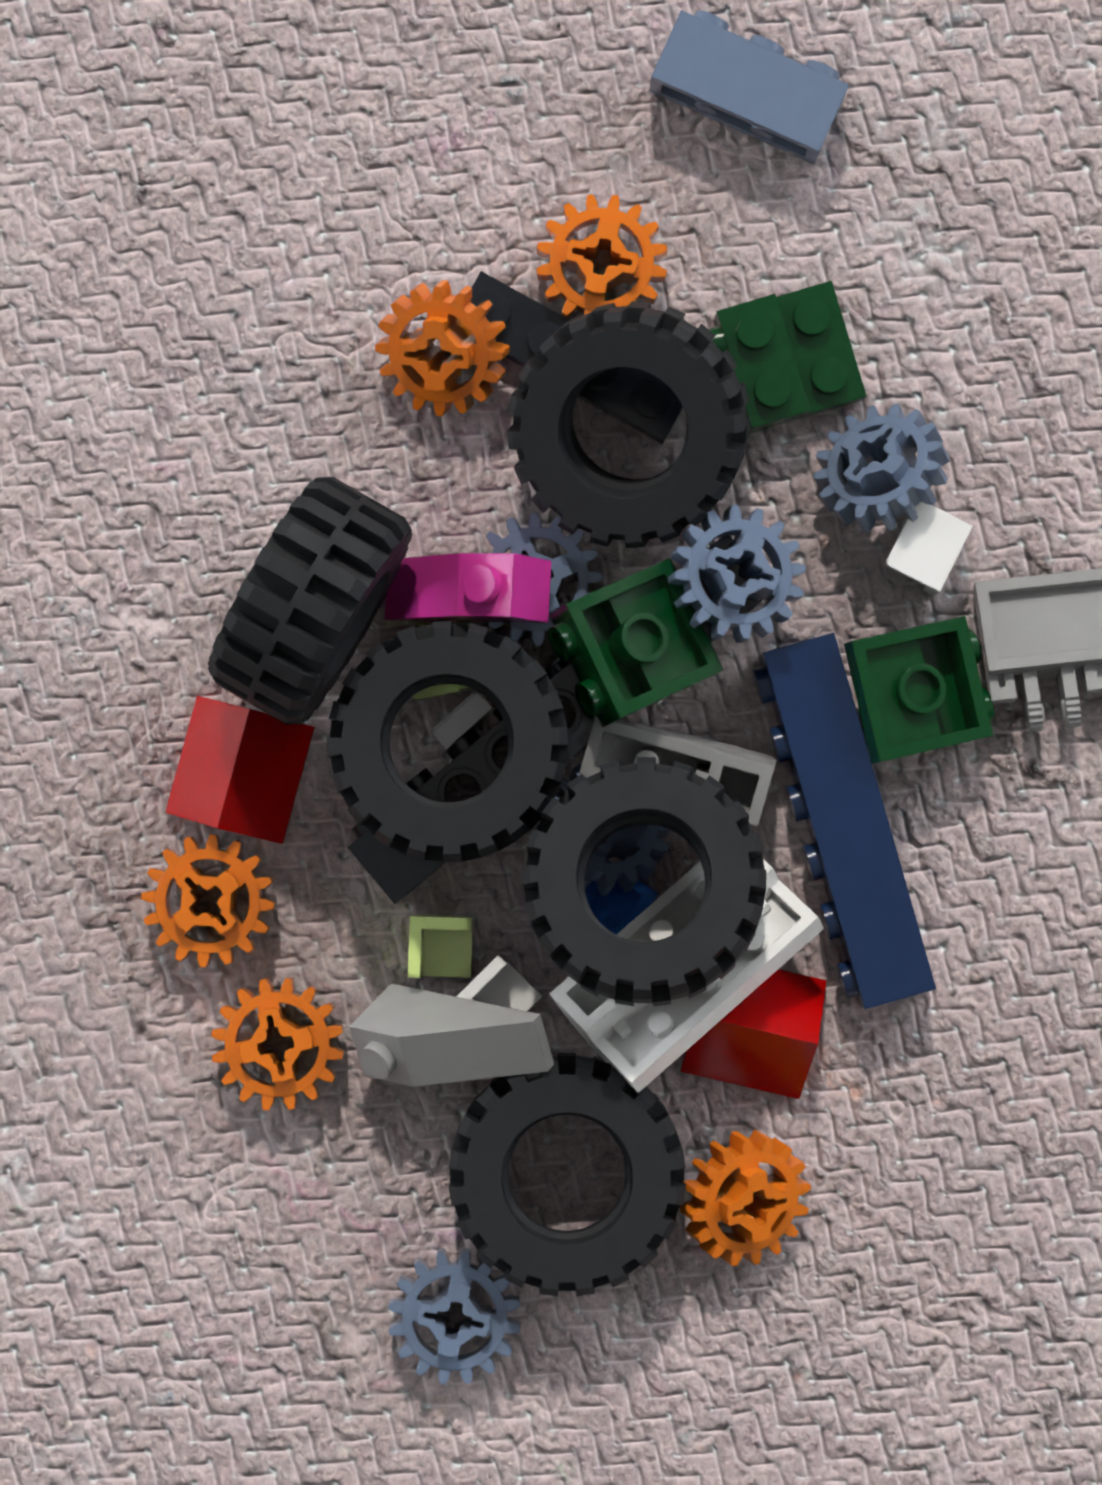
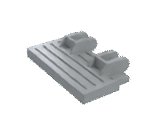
M1102 568L975 582L973 596L991 702L993 704L1017 701L1014 676L1017 675L1026 729L1028 732L1042 731L1045 713L1041 703L1038 680L1056 678L1060 701V716L1066 728L1080 727L1082 716L1075 669L1082 668L1086 694L1102 692Z

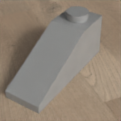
M596 716L579 775L583 774L588 778L600 772V765L618 760L619 766L637 763V757H656V764L673 766L674 761L693 766L694 774L704 779H707L710 775L725 786L724 793L733 802L739 801L749 814V823L758 826L777 757L713 739L618 720L602 727Z
M392 983L349 1026L365 1076L412 1087L548 1072L554 1065L541 1014Z

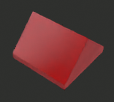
M197 695L165 813L217 829L284 844L315 727L306 724L286 725L267 713Z
M778 969L684 1052L680 1072L800 1099L819 1042L827 980Z

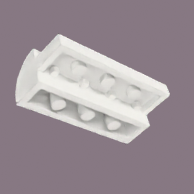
M764 859L766 893L762 915L755 936L747 951H744L737 960L735 967L722 980L718 978L708 985L706 991L690 999L688 996L672 1000L671 1004L653 1007L652 1003H634V1006L615 1003L614 999L602 995L597 997L583 990L580 984L568 977L549 993L559 1009L587 1043L606 1063H610L637 1093L644 1089L824 929L819 917L778 879L774 869ZM701 861L617 935L633 941L650 942L667 938L684 928L697 913L703 899L705 876Z

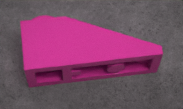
M457 553L404 558L395 580L392 582L386 595L384 620L548 623L551 561L515 553Z

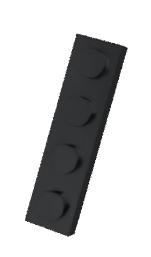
M480 271L472 286L470 302L477 307L482 302L490 300L493 305L485 315L489 322L504 321L506 325L495 337L496 342L509 345L510 352L505 357L522 367L525 366L527 361L550 336L570 321ZM627 367L611 369L597 375L584 386L578 396L581 400L661 444L665 442L683 409L676 394L662 380L645 371Z

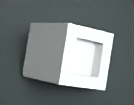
M919 502L915 506L918 519L911 521L906 516L904 517L900 525L903 528L886 559V565L888 568L924 585L922 591L934 596L941 591L973 526L932 505Z
M499 952L456 997L528 1011L542 997V994Z

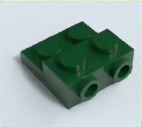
M832 280L776 297V294H772L716 311L714 318L716 327L709 328V330L716 335L712 341L721 352L728 350L735 360L737 367L734 371L739 383L745 382L749 398L746 405V414L748 418H751L749 434L859 402L867 397Z
M670 558L569 602L549 615L554 625L548 630L550 645L560 660L564 662L571 660L581 681L575 686L578 704L588 717L594 718L597 716L602 727L653 705L724 670L703 625L700 624L695 628L689 625L693 614L696 612L691 605L676 608L674 604L685 591L683 586L668 583V577L676 572Z
M966 616L844 643L872 764L993 736L991 723L994 721L993 702H991L990 694L981 685L977 664L980 661V646L973 630L968 629Z

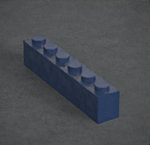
M830 633L763 652L759 655L762 667L752 669L753 677L762 705L772 702L778 726L769 728L770 737L778 762L789 761L795 784L787 786L786 792L795 821L806 820L812 843L804 845L803 852L812 881L823 879L829 902L819 905L829 940L840 938L846 961L837 963L836 966L846 999L856 997L858 1005L868 1009L935 990L936 986L835 634Z

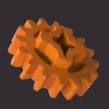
M591 194L587 195L585 211L579 213L570 203L563 206L565 220L567 221L563 225L556 221L548 220L546 231L554 240L553 243L538 242L537 254L545 259H549L550 263L536 268V274L539 280L553 281V284L545 291L547 302L556 301L561 297L565 300L562 309L563 317L569 319L577 310L586 315L596 307L615 303L616 307L628 306L632 301L637 302L639 299L651 304L656 302L658 294L649 283L650 281L664 282L666 279L667 270L661 266L654 265V261L667 256V245L651 244L650 240L658 233L659 225L656 221L647 223L644 226L638 223L642 211L640 205H634L627 213L619 211V196L612 195L607 208H599L597 200ZM598 224L597 231L582 241L570 239L580 229ZM620 228L635 240L642 257H639L638 253L627 251L619 238ZM599 250L609 251L610 262L618 265L607 266L604 275L594 273L593 262L586 259H595ZM561 267L578 275L585 286L583 296L569 286L563 276ZM633 282L636 283L631 290L621 297L605 301L606 293L619 284L632 285Z
M448 280L440 281L434 287L432 294L424 283L418 284L410 291V298L402 294L390 305L394 314L386 315L379 322L378 327L390 335L382 338L375 344V351L389 355L390 359L379 370L381 376L395 374L399 382L392 393L396 397L404 394L407 390L415 394L413 409L417 411L427 401H431L434 403L436 416H443L451 408L453 402L456 409L463 414L474 405V398L480 402L487 399L494 391L490 383H498L506 373V369L495 362L502 360L510 352L509 345L496 342L495 339L506 325L504 321H488L485 315L490 311L493 304L490 300L482 302L477 307L470 302L472 287L468 285L455 296L451 295V287ZM427 312V318L423 321V328H417L414 332H408L413 319ZM436 339L439 340L440 346L434 345ZM445 351L451 352V356L445 357ZM471 365H477L471 379L457 384V378L461 375V369H468Z
M209 834L206 848L200 849L194 837L184 838V855L180 856L171 848H167L162 852L165 861L169 865L166 870L149 868L147 874L154 881L158 882L156 890L141 893V899L155 903L156 912L146 916L144 922L145 925L161 924L164 931L155 941L159 947L172 941L178 944L175 953L176 960L184 961L191 951L197 952L199 967L206 968L212 960L213 953L218 952L220 959L227 965L234 962V946L238 945L247 953H251L256 949L253 940L249 936L252 931L265 934L269 932L271 927L264 920L260 919L261 911L275 909L277 902L263 898L262 889L272 885L274 880L273 877L257 878L254 870L259 867L263 860L259 855L250 857L245 861L240 858L243 842L234 840L227 850H222L219 835ZM203 859H214L227 863L231 867L219 876L205 875L193 863ZM176 880L175 883L182 890L181 907L172 916L169 896L172 884ZM246 884L249 892V910L243 922V918L236 911L237 892ZM198 885L205 890L217 887L221 890L223 895L217 901L218 907L222 910L220 916L213 911L201 914L197 910L196 906L202 900L197 892L199 889ZM198 926H211L220 935L222 934L225 939L206 942L192 938L187 934Z
M268 977L259 980L260 995L254 996L245 987L239 989L236 993L242 1006L239 1009L230 1005L222 1006L219 1012L229 1021L228 1027L215 1028L211 1033L213 1038L225 1042V1049L212 1055V1061L216 1063L228 1062L231 1069L224 1075L221 1082L224 1085H228L239 1080L244 1085L239 1096V1100L242 1102L248 1100L255 1092L261 1094L262 1110L269 1111L276 1097H283L284 1104L288 1110L295 1109L298 1101L297 1093L303 1091L312 1101L315 1100L320 1093L314 1081L319 1078L332 1083L337 1075L332 1068L327 1066L328 1060L342 1059L345 1054V1050L331 1044V1038L337 1037L345 1031L343 1025H328L326 1017L335 1008L334 1004L329 1002L317 1007L313 1003L317 988L313 985L306 989L302 995L294 993L295 981L292 977L285 978L281 985V990L274 991L273 984ZM282 1003L293 1005L302 1010L312 1020L313 1024L302 1026L287 1017ZM258 1007L260 1025L252 1037L238 1041L239 1032L244 1020ZM273 1025L278 1027L281 1036H291L294 1041V1045L285 1051L284 1062L278 1058L275 1050L266 1051L263 1046V1041L272 1036ZM319 1046L318 1055L313 1067L305 1076L299 1079L297 1066L299 1057L304 1050ZM256 1062L269 1070L272 1082L275 1084L257 1078L244 1064Z
M753 1130L749 1138L738 1131H732L728 1147L725 1148L713 1140L709 1143L712 1154L709 1161L705 1162L698 1158H694L692 1161V1165L699 1172L696 1180H685L682 1182L685 1183V1190L692 1194V1200L680 1205L679 1211L692 1220L685 1228L686 1233L698 1241V1247L713 1258L717 1259L720 1257L731 1266H737L741 1258L744 1257L753 1265L760 1264L762 1249L767 1248L775 1255L781 1253V1245L778 1239L783 1234L790 1237L798 1235L799 1232L791 1222L794 1216L808 1214L809 1209L798 1202V1197L810 1191L811 1184L798 1176L806 1166L803 1161L791 1154L792 1148L775 1137L773 1139L759 1130ZM759 1162L767 1163L772 1169L773 1174L767 1175V1172L759 1168ZM723 1221L730 1226L732 1233L722 1232L717 1222Z

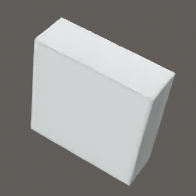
M473 692L433 728L434 732L432 734L448 750L454 743L490 715L493 709L478 692L476 694Z

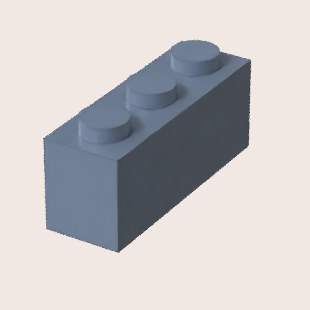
M681 10L651 76L649 91L815 164L849 87V84L839 80L840 73L819 61L807 60L804 65L783 55L785 50L782 46L768 38L752 35L751 39L748 40L727 31L729 24L709 12L698 10L695 15Z

